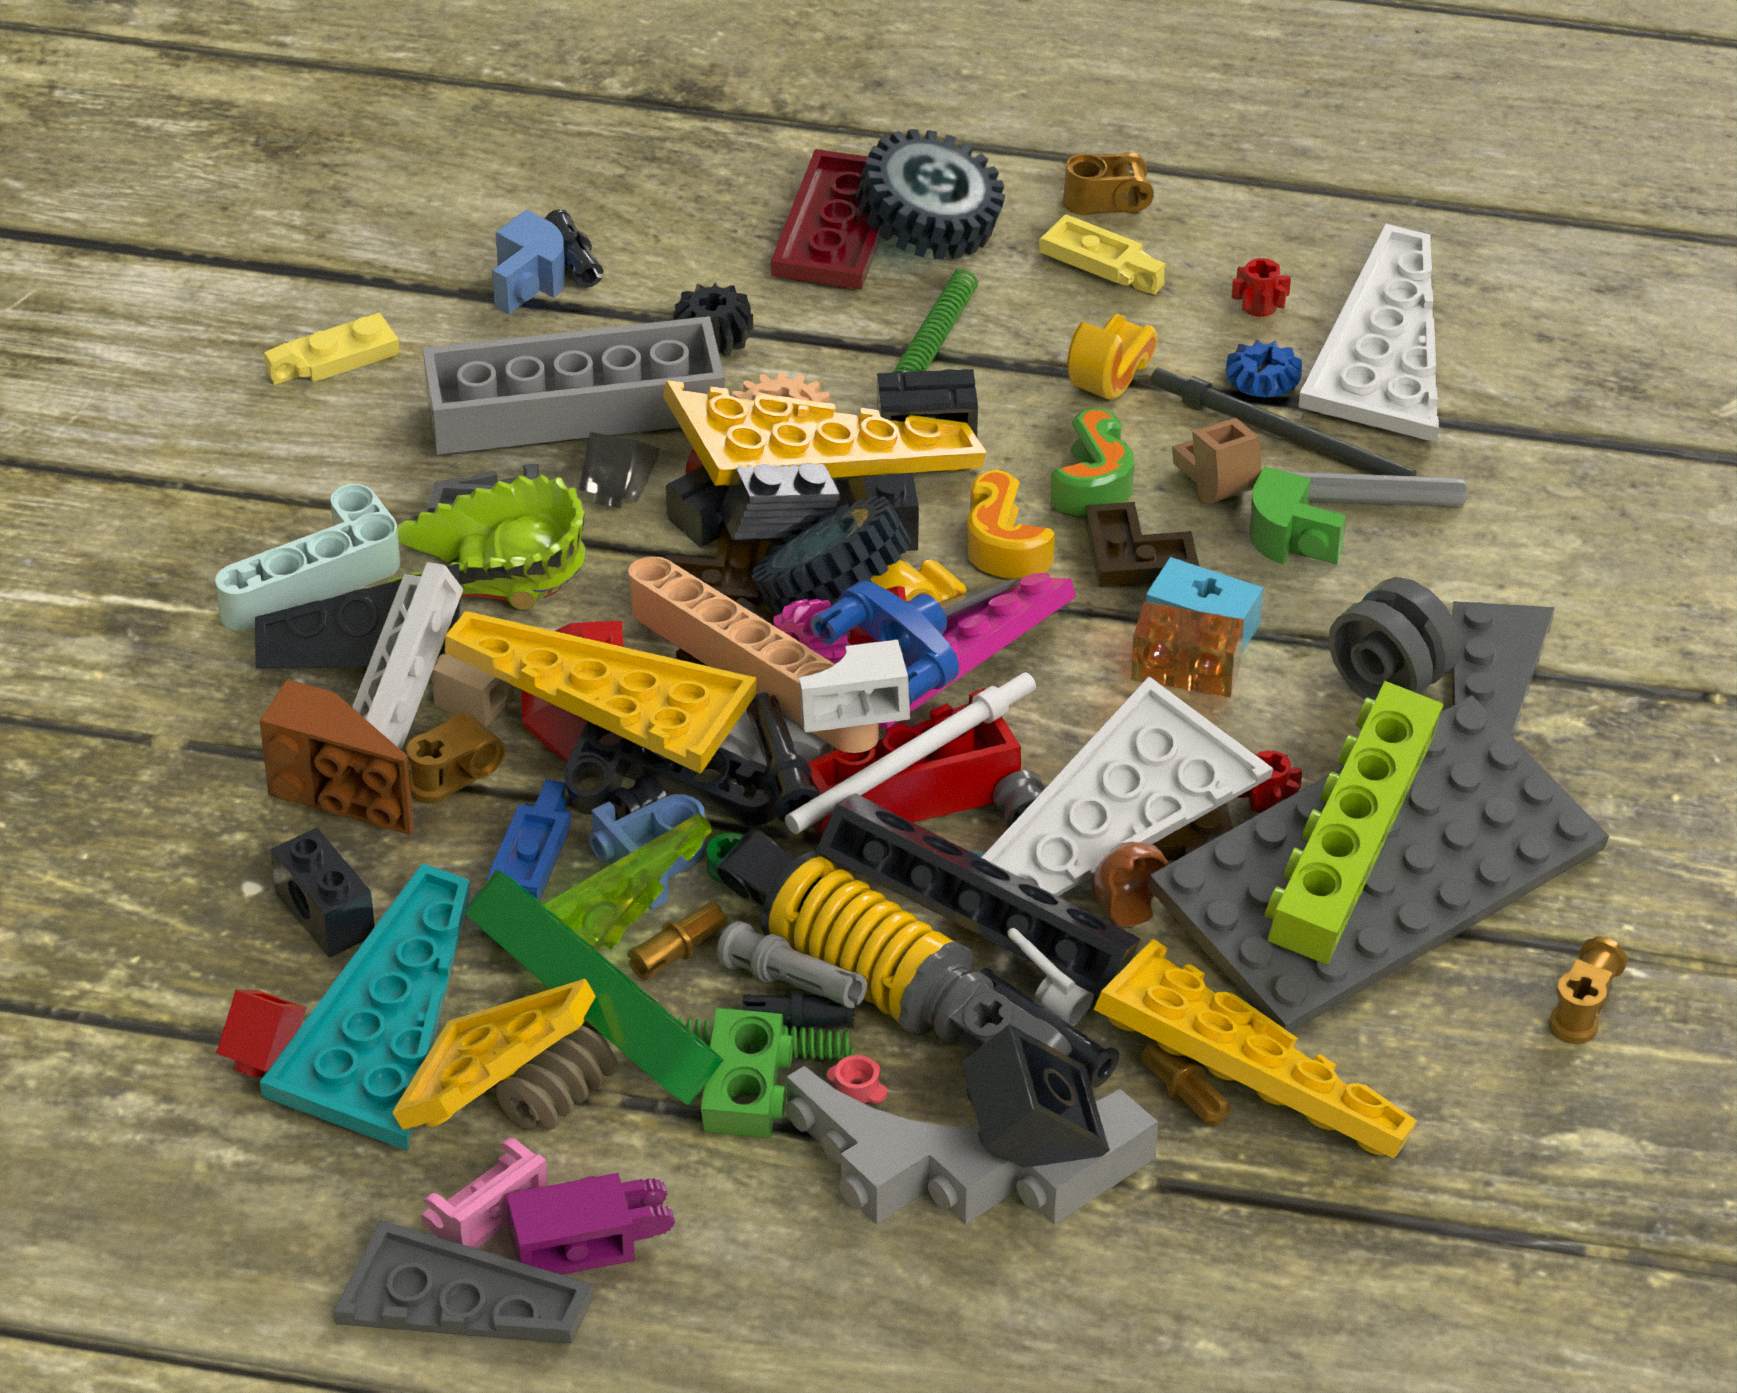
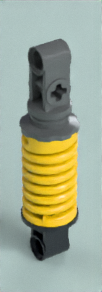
M750 828L716 865V874L729 889L738 896L750 900L762 908L761 928L765 936L775 934L784 937L795 951L863 975L867 982V990L863 999L874 1004L881 1012L892 1015L906 1032H912L914 1035L920 1036L934 1028L936 1035L949 1044L960 1042L975 1052L1007 1025L1011 1024L1067 1056L1072 1052L1070 1043L1056 1028L1040 1018H1035L1008 1000L1004 995L996 992L993 982L989 977L981 972L971 971L973 954L968 947L962 946L956 941L954 942L941 932L933 931L929 924L918 921L914 914L903 911L899 904L887 900L884 894L872 890L866 882L855 880L849 871L838 869L834 860L816 852V850L806 852L795 858L780 848L767 835L755 828Z

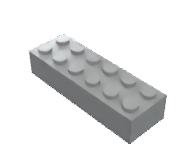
M710 316L423 348L426 393L437 455L677 428L681 426L663 397L666 380L683 382V391L708 394L710 386L725 388L724 373Z

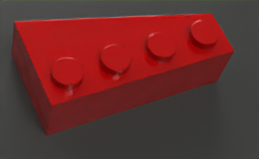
M985 688L970 693L969 703L953 709L947 703L930 710V719L909 728L902 722L887 728L883 739L879 740L877 745L870 750L860 753H849L838 749L809 761L808 764L811 768L810 784L817 788L820 795L971 705L973 697L984 691ZM1002 716L989 724L981 722L861 796L913 823L934 817H944L951 813L984 805H994L993 791L996 785L1009 774L1021 771V746ZM832 813L813 824L820 839L824 834Z

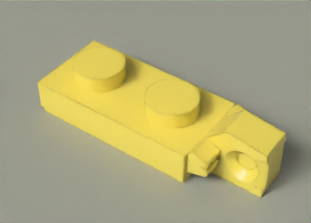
M1067 214L1039 239L1040 253L1121 285L1128 286L1132 284L1135 290L1154 295L1165 285V263L1151 258L1150 255L1143 251V244Z
M376 313L324 331L315 332L264 352L266 374L274 385L297 377H309L313 383L396 356L400 352L398 337L381 313Z

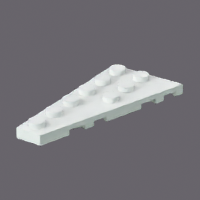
M1385 224L1300 391L1299 408L1433 442L1438 441L1439 420L1437 417L1438 397L1435 376L1436 352L1432 310L1433 290L1431 287L1430 234Z

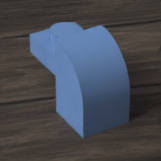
M526 209L496 232L498 267L492 270L494 302L496 308L507 314H510L523 303L532 299L539 291L555 298L565 285L564 241L560 230L553 223Z

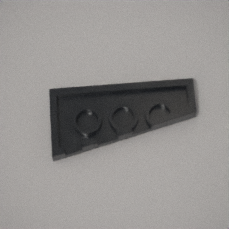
M460 564L446 566L460 584ZM402 578L393 582L359 589L340 596L255 617V667L257 669L368 667ZM461 600L458 602L448 631L461 617ZM445 639L438 657L445 654Z

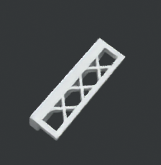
M427 562L421 577L404 574L352 707L400 750L404 746L463 592V588L443 564Z

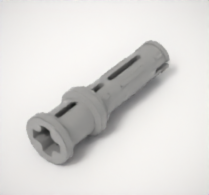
M741 921L731 923L720 937L717 955L719 962L726 968L733 970L744 968L751 971L757 980L766 983L782 980L808 992L831 999L848 1008H854V1004L859 1005L865 996L867 982L863 975L795 951L784 937L775 934L763 936L755 933L750 924Z

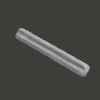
M1289 472L1311 478L1309 501L1461 507L1467 499V484L1463 478Z

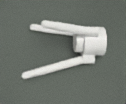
M1009 929V938L1047 975L1037 989L1036 998L1041 1001V1005L1071 1026H1075L1089 1010L1094 998L1093 993L1075 985L1073 980L1063 974L1017 929Z

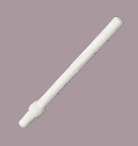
M1024 672L999 688L990 686L975 695L971 705L786 815L785 822L787 827L794 834L800 833L833 813L836 804L855 793L861 796L981 722L989 724L1008 712L1011 704L1036 689L1033 677L1029 673Z

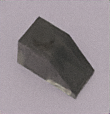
M590 432L579 490L593 494L592 503L621 509L622 500L638 502L658 460L660 448L637 440Z

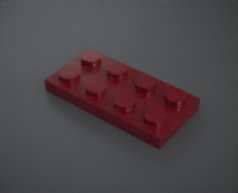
M820 149L814 150L771 259V276L862 290L881 239L879 233L882 225L873 229L870 228L866 223L869 214L861 215L858 208L861 201H856L857 185L867 161V156ZM904 174L892 179L893 186L897 191L900 188Z

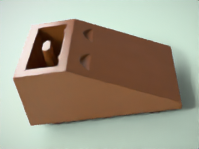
M287 679L259 720L268 795L288 802H296L324 810L334 815H341L373 824L383 829H391L411 835L414 831L407 755L335 692Z

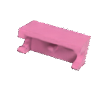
M511 1137L500 1144L506 1153L498 1158V1164L447 1201L436 1193L430 1194L423 1200L429 1209L421 1214L422 1224L439 1238L478 1249L509 1226L507 1193L523 1191L532 1187L548 1186L546 1159L539 1154L535 1155L518 1140Z

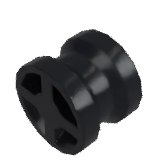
M646 774L637 778L634 786L629 789L619 787L611 791L608 795V802L615 807V817L618 820L661 798L667 797V794L654 776Z

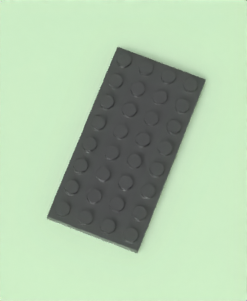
M1471 695L1441 712L1435 736L1329 965L1267 941L1273 920L1265 917L1268 903L1276 886L1286 889L1289 883V879L1283 876L1294 848L1304 850L1308 841L1302 839V835L1312 810L1315 809L1322 812L1326 803L1320 801L1329 775L1150 875L1147 888L1256 1009L1291 1033L1605 849L1609 835ZM1343 767L1335 771V773L1341 774Z

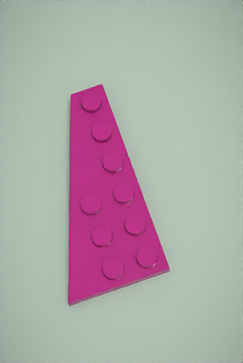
M1048 573L1031 574L1024 577L1020 583L1010 587L1002 594L948 619L947 628L942 636L950 644L957 656L959 674L956 679L938 690L931 689L910 705V713L1074 599L1076 594L1072 579L1051 578ZM898 721L878 723V727L889 728Z

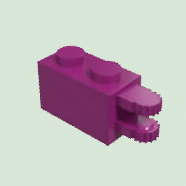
M613 1173L598 1177L590 1176L581 1180L545 1187H532L523 1191L506 1194L509 1232L517 1261L561 1275L635 1261L634 1241L653 1238L654 1235L666 1234L667 1231H671L675 1223L672 1209L662 1205L664 1204L663 1201L667 1200L666 1196H668L664 1182H661L660 1179H655V1177L653 1179H639L622 1183L619 1173Z

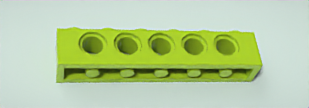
M1384 681L1376 700L1369 697L1365 699L1356 722V727L1362 730L1358 737L1352 734L1348 735L1338 760V764L1344 766L1341 774L1331 771L1320 801L1326 803L1322 812L1315 809L1312 810L1302 835V839L1308 841L1304 850L1295 847L1289 858L1283 876L1289 879V883L1286 889L1276 886L1270 898L1265 917L1272 919L1273 922L1267 941L1329 965L1435 736L1443 703Z

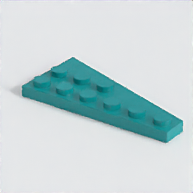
M423 863L420 865L260 1081L262 1097L408 1151L414 1127L402 1130L392 1112L435 1042L465 919L464 911L468 906L470 898L469 879Z

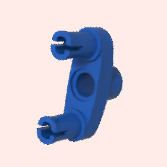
M859 581L843 591L839 601L823 612L816 614L811 619L812 632L818 639L825 635L822 642L826 645L834 644L840 637L855 627L864 629L877 642L898 640L904 663L907 666L910 705L931 689L938 690L956 679L959 674L957 656L950 644L942 636L947 628L945 612L941 605L927 594H918L905 602L875 583Z

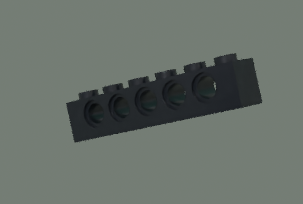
M856 793L836 804L816 849V852L1034 963L1009 938L1008 930L1011 928L1017 929L1063 974L1073 980L1075 985L1097 996L1130 963L1141 938Z

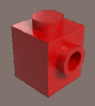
M235 990L216 1054L235 1060L232 1067L234 1070L250 1076L263 1078L266 1071L271 1068L301 1027L307 1007L260 990Z

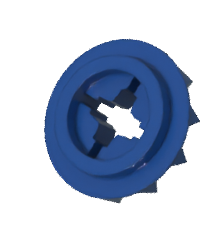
M1256 339L1252 346L1238 344L1236 352L1228 354L1225 373L1230 384L1245 394L1256 397H1275L1290 392L1299 384L1302 376V360L1294 357L1293 348H1279L1276 340L1268 345L1262 344ZM1262 364H1268L1265 369H1262L1261 373H1258V367H1261Z

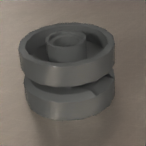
M1393 577L1380 582L1364 596L1361 602L1353 604L1336 618L1329 629L1328 645L1333 663L1344 681L1361 698L1366 699L1369 697L1376 700L1384 681L1422 695L1430 684L1439 681L1460 660L1462 642L1457 624L1452 615L1431 590L1414 580Z

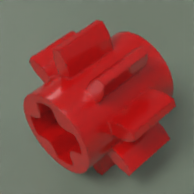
M1267 258L1253 259L1245 267L1239 266L1237 268V277L1232 281L1231 298L1242 300V310L1252 316H1269L1277 310V307L1285 308L1286 296L1290 295L1291 276H1280V265L1273 260Z
M1274 750L1261 751L1256 754L1257 757L1273 768L1272 777L1237 796L1238 798L1249 797L1248 802L1251 810L1262 813L1298 793L1301 788L1302 768H1291L1288 755Z

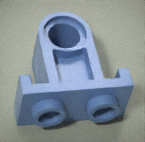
M673 794L661 798L618 820L615 817V807L610 802L591 810L593 833L589 836V842L595 856L602 863L608 862L619 874L621 883L627 892L631 895L637 894L651 910L669 901L668 878L696 865L703 859L706 853L705 809L701 802L692 796Z

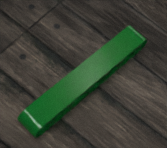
M495 869L465 909V915L548 988L553 989L586 978L596 997L584 1019L653 1080L685 1104H692L724 1061L712 1048L530 892L500 870Z

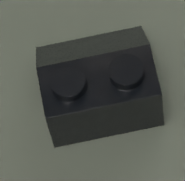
M1011 1024L1007 1025L961 1062L968 1085L966 1093L974 1107L979 1125V1140L983 1147L993 1156H1001L1022 1168L1102 1157L1110 1151L1085 1065Z

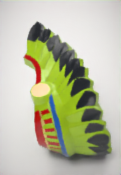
M520 475L511 484L498 481L492 489L476 488L470 495H458L453 505L438 503L434 513L421 512L416 521L406 520L397 525L398 539L401 544L437 556L447 563L459 557V562H452L450 565L460 564V586L463 588L460 598L485 597L506 600L512 607L519 610L531 609L537 599L546 598L558 592L576 575L585 559V546L581 541L585 517L584 509L582 508L581 500L577 498L576 488L568 489L564 485L562 478L559 477L549 481L544 475H540L533 480ZM412 572L411 575H419L423 572ZM399 576L387 582L389 583L396 581L397 579L403 578V576Z

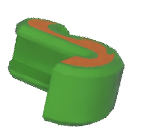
M1101 408L1083 410L1072 421V426L1080 437L1071 447V452L1078 464L1058 468L1051 474L1050 503L1060 512L1075 517H1085L1086 505L1124 503L1133 494L1134 452L1125 442L1121 441L1122 423L1113 413Z

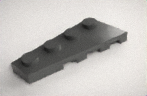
M1453 601L1452 617L1457 624L1462 642L1460 660L1452 668L1453 705L1472 695L1514 737L1525 697L1528 695L1536 665L1539 663L1547 632L1549 633L1553 621L1555 607Z
M381 1220L333 1314L337 1325L572 1343L594 1298L592 1284Z

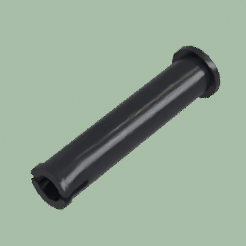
M984 968L980 971L992 980L996 992L1004 995L1008 1000L1035 1018L1048 1022L1067 1039L1072 1047V1052L1068 1057L1085 1065L1092 1087H1099L1107 1081L1119 1061L1120 1054L1117 1049L1113 1047L1105 1049L996 975L992 969Z

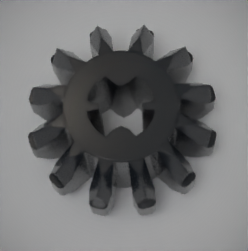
M717 282L712 287H704L697 284L694 292L684 291L681 293L680 301L675 304L673 320L710 316L719 353L730 357L732 349L745 348L746 340L751 337V330L754 327L753 314H751V307L746 294L737 293L735 285L721 288Z

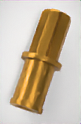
M710 901L679 922L673 920L666 921L662 925V930L655 936L628 951L627 957L630 958L628 962L632 970L639 978L647 981L680 958L683 960L689 959L694 953V946L726 926L728 922L727 916L717 902Z
M1156 1040L1151 1041L1145 1047L1141 1056L1142 1063L1167 1086L1168 1095L1173 1100L1184 1101L1211 1127L1220 1125L1223 1119L1229 1117L1231 1106L1205 1079L1206 1072L1200 1064L1191 1063L1184 1056L1166 1052L1158 1045Z

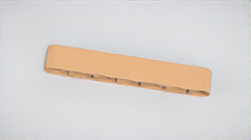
M654 556L644 557L630 565L628 573L632 615L637 621L709 667L756 677V694L766 692L769 694V699L772 694L775 695L779 701L782 714L803 726L799 677L822 672L834 666V663L667 559ZM878 723L812 732L835 748L849 753H860L870 750L877 745L879 740Z

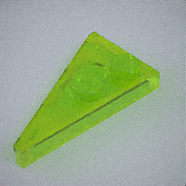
M697 813L544 905L597 951L600 947H607L611 951L621 940L627 927L636 922L665 889L659 882L660 878L680 855L687 861L694 856L702 846L706 836L712 832L711 825L700 813Z

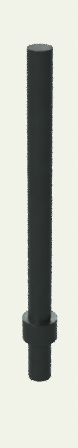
M1159 367L1152 373L1151 385L1182 397V403L1199 410L1207 407L1232 418H1237L1242 422L1374 475L1416 476L1417 471L1214 390L1212 389V383L1195 376L1187 379Z

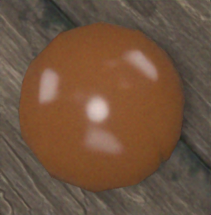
M1133 841L1121 843L1103 857L1095 868L1092 877V892L1103 911L1116 926L1131 928L1153 917L1151 901L1154 895L1147 888L1151 874L1167 866L1168 862L1155 845Z

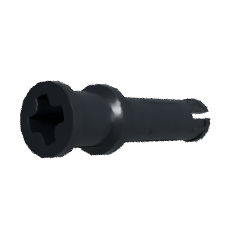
M758 693L747 707L746 713L753 725L754 733L767 764L764 771V782L769 791L776 796L774 802L776 815L780 821L786 823V815L818 797L820 793L817 788L810 784L811 768L805 758L797 755L794 743L782 716L778 699L773 694L769 699L768 693Z

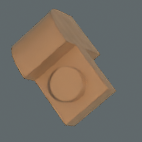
M1237 418L1192 431L1193 440L1172 446L1173 464L1196 482L1197 499L1203 504H1211L1253 490L1261 473L1260 438Z

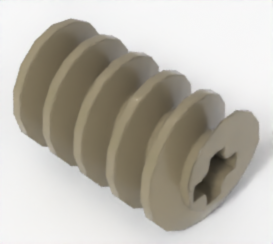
M584 1020L582 1026L575 1032L564 1036L521 1066L511 1077L499 1082L496 1088L497 1098L505 1114L514 1124L522 1129L532 1131L536 1128V1124H538L543 1129L552 1130L559 1124L558 1115L566 1117L574 1111L573 1102L582 1103L589 1096L588 1088L596 1090L603 1085V1075L612 1076L618 1071L619 1064L606 1039L590 1023Z

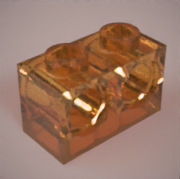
M1144 602L1133 635L1131 680L1144 682L1148 677H1151L1162 686L1231 698L1241 665L1244 619Z

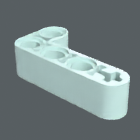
M361 484L343 485L337 488L331 495L332 527L221 569L215 579L221 623L226 628L234 631L254 629L255 617L340 596L395 574L400 567L397 524L376 494L369 487Z

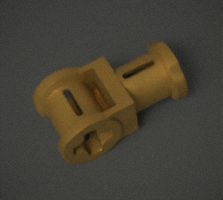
M1596 936L1593 939L1585 940L1579 951L1580 960L1576 959L1570 972L1565 973L1559 979L1556 992L1560 1002L1551 1012L1549 1026L1556 1037L1565 1042L1573 1044L1586 1043L1597 1035L1598 1018L1604 1008L1608 989L1614 977L1622 975L1628 964L1627 954L1617 942L1610 938Z

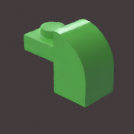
M1264 466L1252 492L1249 532L1255 548L1265 557L1283 565L1289 552L1337 564L1343 553L1346 515L1309 506L1311 478Z

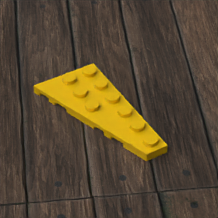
M666 380L663 392L666 403L715 486H729L739 465L744 468L747 465L755 468L756 465L760 464L772 466L776 464L780 467L783 464L789 467L795 464L799 467L801 463H813L816 465L821 463L826 466L831 478L982 468L986 456L985 449L968 423L915 415H910L906 418L905 422L881 418L879 410L861 408L859 416L835 412V404L761 393L752 401L729 396L728 389L710 386L708 394L683 391V382Z
M468 611L463 613L445 635V654L700 774L756 696V677Z
M1154 938L1101 991L1094 1010L1107 1016L1114 1026L1126 1031H1137L1152 1038L1166 1052L1178 1056L1186 1055L1206 1065L1209 1072L1224 1080H1236L1256 1090L1263 1100L1275 1105H1286L1306 1115L1307 1119L1319 1128L1337 1130L1357 1140L1358 1145L1369 1153L1387 1155L1394 1159L1412 1134L1417 1122L1416 1119L1368 1086L1358 1083L1348 1085L1343 1082L1334 1072L1337 1066L1335 1063L1322 1054L1316 1055L1314 1060L1294 1048L1298 1039L1296 1036L1235 994L1229 992L1215 993L1206 987L1203 981L1205 973L1193 965H1184L1183 969L1177 967L1165 958L1168 948Z

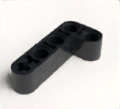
M587 721L564 772L570 802L582 814L592 815V809L607 803L609 793L621 787L625 777L636 781L637 778L650 774L660 782L666 793L692 796L700 801L704 808L745 824L754 826L764 825L776 816L774 809L776 796L769 791L764 782L766 766L720 747L704 768V770H716L720 775L712 782L703 783L694 779L698 772L670 759L661 764L650 763L646 759L653 751L626 738H622L615 745H603L599 740L605 734L611 733V731ZM596 777L602 780L600 786L594 790L585 791L577 787L585 778ZM759 789V790H763V791H764V794H762V793H757V794H756V792H757V790ZM746 795L754 796L753 800L747 799Z

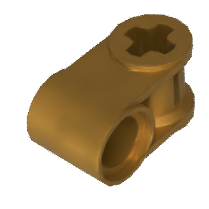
M1133 152L1097 155L1082 153L1070 157L1066 164L1063 193L1065 208L1079 215L1106 212L1134 213L1147 208L1153 201L1154 190L1152 184L1145 178L1148 172L1146 161L1141 155ZM1129 164L1133 168V172L1131 174L1128 168ZM1129 191L1131 193L1132 200L1128 199L1127 193Z
M469 712L455 714L445 723L426 733L415 736L406 747L407 758L412 765V772L409 775L411 796L418 801L426 803L439 802L474 781L488 777L497 770L505 758V743Z

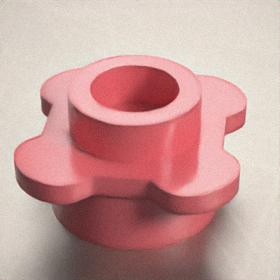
M863 1055L847 1056L827 1071V1082L832 1084L834 1089L863 1104L869 1102L880 1104L887 1098V1088L880 1084L879 1081L880 1066L869 1057Z

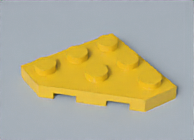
M586 978L449 1020L392 1112L402 1130L426 1124L427 1127H434L444 1123L455 1112L498 1082L513 1075L521 1066L564 1036L579 1029L584 1023V1016L596 997Z

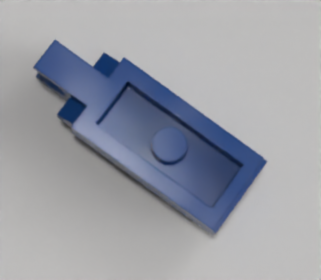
M546 779L535 805L529 803L518 805L489 871L487 880L495 869H498L540 901L570 830L572 816L571 812L565 811L568 800H565L566 784L564 782Z

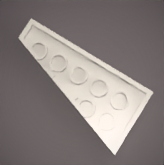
M1148 677L981 858L1059 896L1092 878L1095 868L1103 857L1121 843L1133 841L1153 844L1270 779L1273 768L1162 685Z

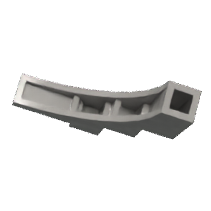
M805 1066L787 1076V1103L785 1109L788 1118L798 1130L802 1132L807 1131L819 1142L833 1163L841 1164L839 1188L843 1198L852 1208L856 1210L861 1209L876 1224L929 1191L931 1197L940 1208L944 1210L949 1209L965 1225L1015 1192H1018L1027 1207L1032 1210H1038L1055 1225L1156 1159L1158 1121L1121 1089L1096 1101L1110 1148L1109 1152L1102 1157L1022 1168L1001 1156L996 1157L990 1154L979 1140V1127H952L913 1121L871 1108L834 1089Z

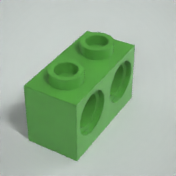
M716 1008L710 1048L720 1055L724 1061L704 1086L701 1105L704 1132L771 1139L773 1119H783L786 1086L778 1084L781 1068L790 1069L793 1035L784 1034L782 1014ZM750 1043H758L765 1046L762 1051L755 1054H747L740 1051L743 1046ZM743 1093H751L758 1097L754 1102L747 1105L737 1104L732 1101L736 1096Z

